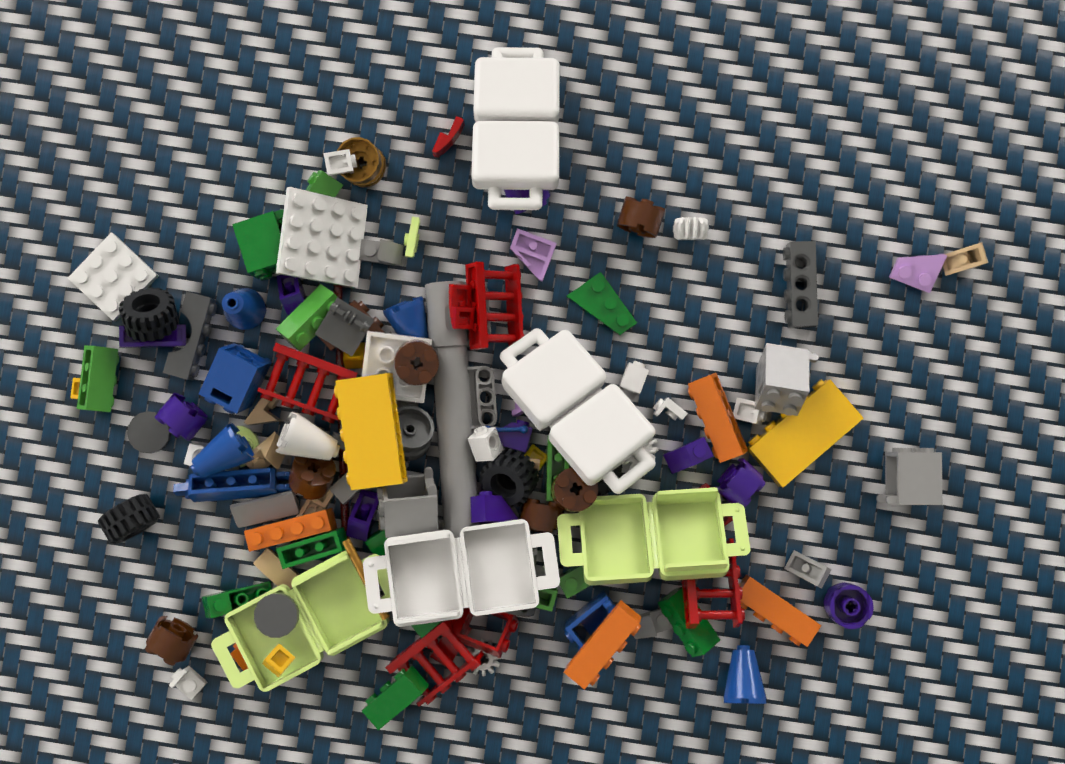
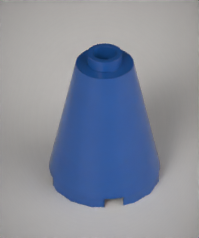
M240 288L226 294L222 300V308L226 320L237 329L249 330L257 327L265 318V302L262 296L255 290Z
M423 296L412 298L413 301H404L383 310L384 316L398 335L428 338V325Z
M233 423L226 425L192 459L191 469L196 476L200 475L205 478L255 459L253 457L254 452L247 439L237 434L240 430Z
M738 645L737 650L732 651L723 696L724 703L766 704L767 697L755 651L750 650L748 645Z

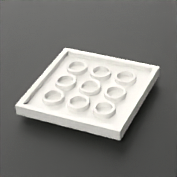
M288 187L286 189L276 274L358 288L361 260H359L361 239H364L368 205Z

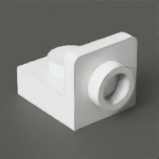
M349 149L323 153L328 176L354 173L353 168L357 167L355 154L350 155Z
M668 397L664 400L660 398L653 407L655 409L653 415L656 417L664 408L667 409L665 413L673 420L677 418L683 420L688 414Z
M737 397L733 414L737 420L761 426L762 422H765L768 412L755 409V401Z
M187 666L183 670L179 668L171 676L173 681L169 686L171 688L176 686L192 700L208 682L193 668Z

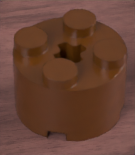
M626 196L618 218L617 227L629 233L633 231L642 237L656 238L663 220L665 208L653 206L654 202L647 199H642L639 202L635 198Z
M419 339L407 341L398 348L395 354L396 373L401 380L410 385L429 383L438 371L439 360L437 353L426 341ZM416 357H419L420 362H422V364H418L417 367H413V363L410 361L415 360Z
M295 456L289 476V485L292 491L303 495V498L309 500L324 497L332 486L336 472L333 459L331 458L329 461Z
M571 467L559 473L554 479L551 487L552 498L556 505L563 510L579 512L587 509L595 502L598 495V484L587 485ZM573 484L575 487L579 488L577 496L574 492H570V488L573 487Z
M528 498L527 503H522L520 519L528 522L530 531L549 532L552 534L553 530H557L558 535L557 518L559 515L564 514L565 510L556 505L555 502L543 505L540 504V500Z
M161 616L146 640L145 650L150 654L163 658L166 664L174 666L177 662L186 660L198 638V633L194 635L195 629L178 618L174 617L171 621L166 620L168 616Z

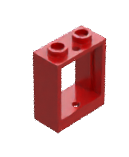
M464 608L463 615L456 620L452 631L463 644L501 658L503 652L506 653L509 648L511 633H515L519 621L517 616L506 612L491 614L507 621L499 642L494 647L465 635L474 615L470 612L469 608Z

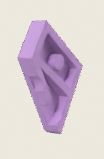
M517 228L510 250L539 281L543 282L557 243Z
M947 255L898 257L889 277L930 293Z

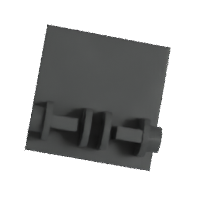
M337 297L330 306L315 335L353 356L374 319Z

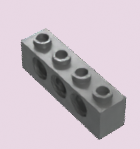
M792 241L783 248V260H786L783 278L784 281H787V289L784 290V301L787 302V310H785L784 314L785 323H788V328H814L818 326L816 241ZM796 259L803 262V269H798L795 266ZM796 280H800L803 282V290H799L796 288ZM797 301L804 303L805 308L803 311H799L796 308Z

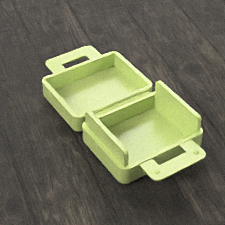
M717 487L658 491L653 496L652 502H646V498L642 494L597 496L595 502L587 509L578 513L561 514L557 518L560 563L565 567L583 566L584 581L591 586L648 582L652 579L654 569H658L660 578L665 581L724 577L730 567L728 557L745 556L750 553L745 508L740 503L721 504ZM725 516H733L736 543H726L723 521ZM571 526H580L582 553H573Z
M346 550L294 577L291 582L293 589H290L285 584L279 585L226 614L225 623L229 631L215 638L211 646L233 688H240L255 680L261 691H270L318 665L323 660L324 650L327 655H337L388 626L389 618L382 621L379 613L373 614L368 610L366 588ZM372 554V555H370V556H368V557H375V556H379V555H377V554ZM387 569L377 570L378 581L385 594L381 599L390 598ZM272 593H284L290 596L299 609V620L296 627L288 635L280 638H271L262 634L254 621V610L257 603L263 597ZM236 643L248 666V669L239 672L227 648ZM278 644H281L296 657L280 677H277L262 664L264 659Z

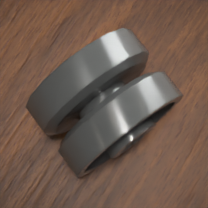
M402 406L398 408L404 458L405 461L417 460L429 450L435 429L434 423L430 415L423 409L415 406Z

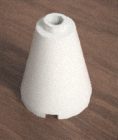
M291 412L288 418L291 421L289 424H284L277 442L279 447L276 449L277 453L329 461L332 457L336 458L340 446L337 445L338 440L298 413Z

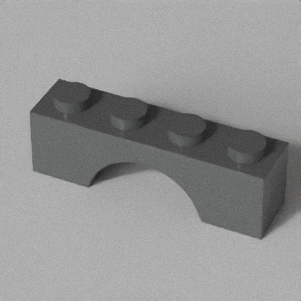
M186 291L180 312L190 321L192 328L191 337L185 347L168 353L163 370L164 374L191 381L194 380V377L198 376L200 370L198 363L200 357H203L206 346L204 342L211 332L212 326L210 322L212 316H215L217 312V300Z

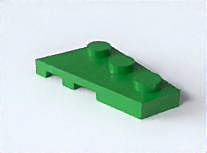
M601 272L566 296L619 336L637 324Z

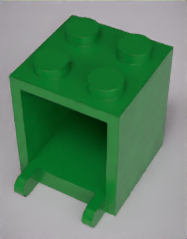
M284 210L271 211L232 224L247 273L261 281L268 280L273 277L272 274H276Z

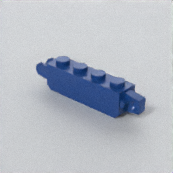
M273 468L222 471L205 478L200 475L196 476L193 473L189 475V479H186L185 483L174 484L173 493L176 496H185L186 499H191L193 502L260 498L292 489L289 484H279L281 480H289L290 471L276 472Z

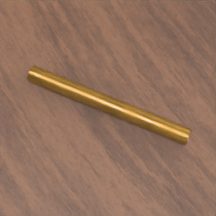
M349 538L343 541L342 544L365 586L363 563ZM388 612L379 613L382 621L390 617Z

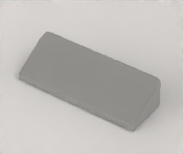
M292 490L230 505L238 528L296 515L300 512L299 500Z

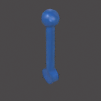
M525 425L521 427L496 428L497 432H521L525 434L528 431V427Z

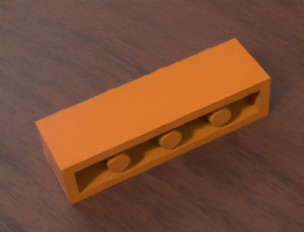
M717 373L688 383L689 396L692 400H695L697 405L696 413L703 420L705 425L704 432L706 437L712 442V452L715 458L719 459V462L722 463L748 452Z
M333 508L245 530L244 534L248 550L251 552L337 529Z
M747 574L740 582L739 587H742L743 597L740 600L742 608L746 610L749 607L755 611L753 615L764 622L767 619L773 623L771 628L782 634L785 631L790 635L788 639L797 646H800L801 643L806 647L809 646L822 625Z
M620 600L567 664L563 673L584 690L589 684L593 686L600 677L598 674L602 668L607 669L613 662L612 656L616 651L620 653L628 643L625 640L629 635L634 636L641 628L639 624L641 616Z

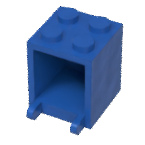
M233 343L221 347L217 351L199 395L205 397L204 400L211 404L223 406V409L228 413H240L252 407L258 394V387H261L272 363L271 359L263 358L245 349V346Z
M603 590L564 622V634L571 643L576 642L578 644L577 648L580 650L585 641L575 630V627L581 623L587 632L592 635L616 605Z

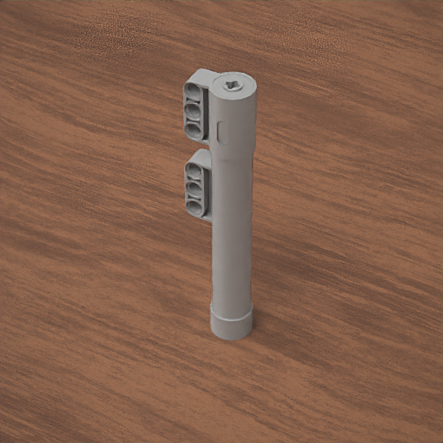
M442 281L426 284L425 295L428 338L432 339L431 346L435 349L439 360L438 371L433 379L444 530L452 531L454 538L460 537V531L464 527L480 525V523H471V497L478 496L475 458L468 438L473 434V429L486 425L493 427L496 424L497 406L493 370L488 366H468L467 347H469V329L452 328L449 310V284H466V282ZM486 300L487 313H490L489 300ZM487 321L488 334H491L490 321ZM480 371H484L487 374L485 382L480 381L478 377ZM481 392L488 394L489 400L487 403H483L480 400ZM483 413H487L490 416L488 424H484L481 420Z

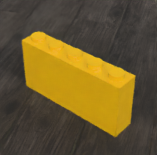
M393 373L336 380L334 394L339 402L337 416L342 424L340 437L345 445L343 458L348 466L346 480L351 490L408 482Z
M821 379L812 386L814 390L808 394L798 416H789L781 413L780 416L782 418L777 422L773 420L764 427L766 431L761 436L757 434L748 441L750 444L747 447L748 452L778 487H785L864 419L831 379L825 381Z

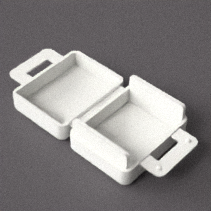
M496 47L492 51V57H481L475 62L473 111L476 123L473 125L471 177L474 188L488 189V207L492 210H539L542 207L543 190H554L559 185V125L557 122L559 121L560 64L555 58H544V52L540 48ZM501 190H529V198L501 197Z
M536 328L500 353L501 361L508 368L503 372L501 380L504 390L539 431L548 426L551 428L549 441L587 485H595L603 479L614 493L621 494L655 467V460L644 448L653 439L655 428L617 385L610 384L602 390L601 387L604 385L607 377L606 372L570 331L562 330L549 339L541 329ZM535 343L539 345V347L519 361L515 358ZM634 455L639 463L618 478L613 470Z
M524 519L464 527L460 531V537L454 538V534L450 530L390 537L384 543L385 555L368 557L363 561L368 610L373 614L392 611L394 624L398 627L459 619L463 615L464 608H469L474 616L535 608L539 604L538 590L556 588L560 584L554 536L549 532L530 535L529 524ZM542 547L546 576L536 577L532 548ZM387 569L390 598H380L377 570Z

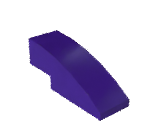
M177 325L176 330L172 331V334L152 342L133 340L125 332L124 326H119V348L186 346V325Z

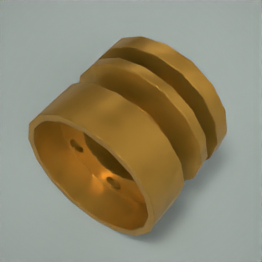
M354 137L344 141L337 151L349 149L350 155L355 154L357 167L353 168L354 173L352 174L343 173L340 175L359 187H371L379 183L386 171V159L383 153L369 140L361 137ZM367 162V165H364L362 168L360 167V163Z

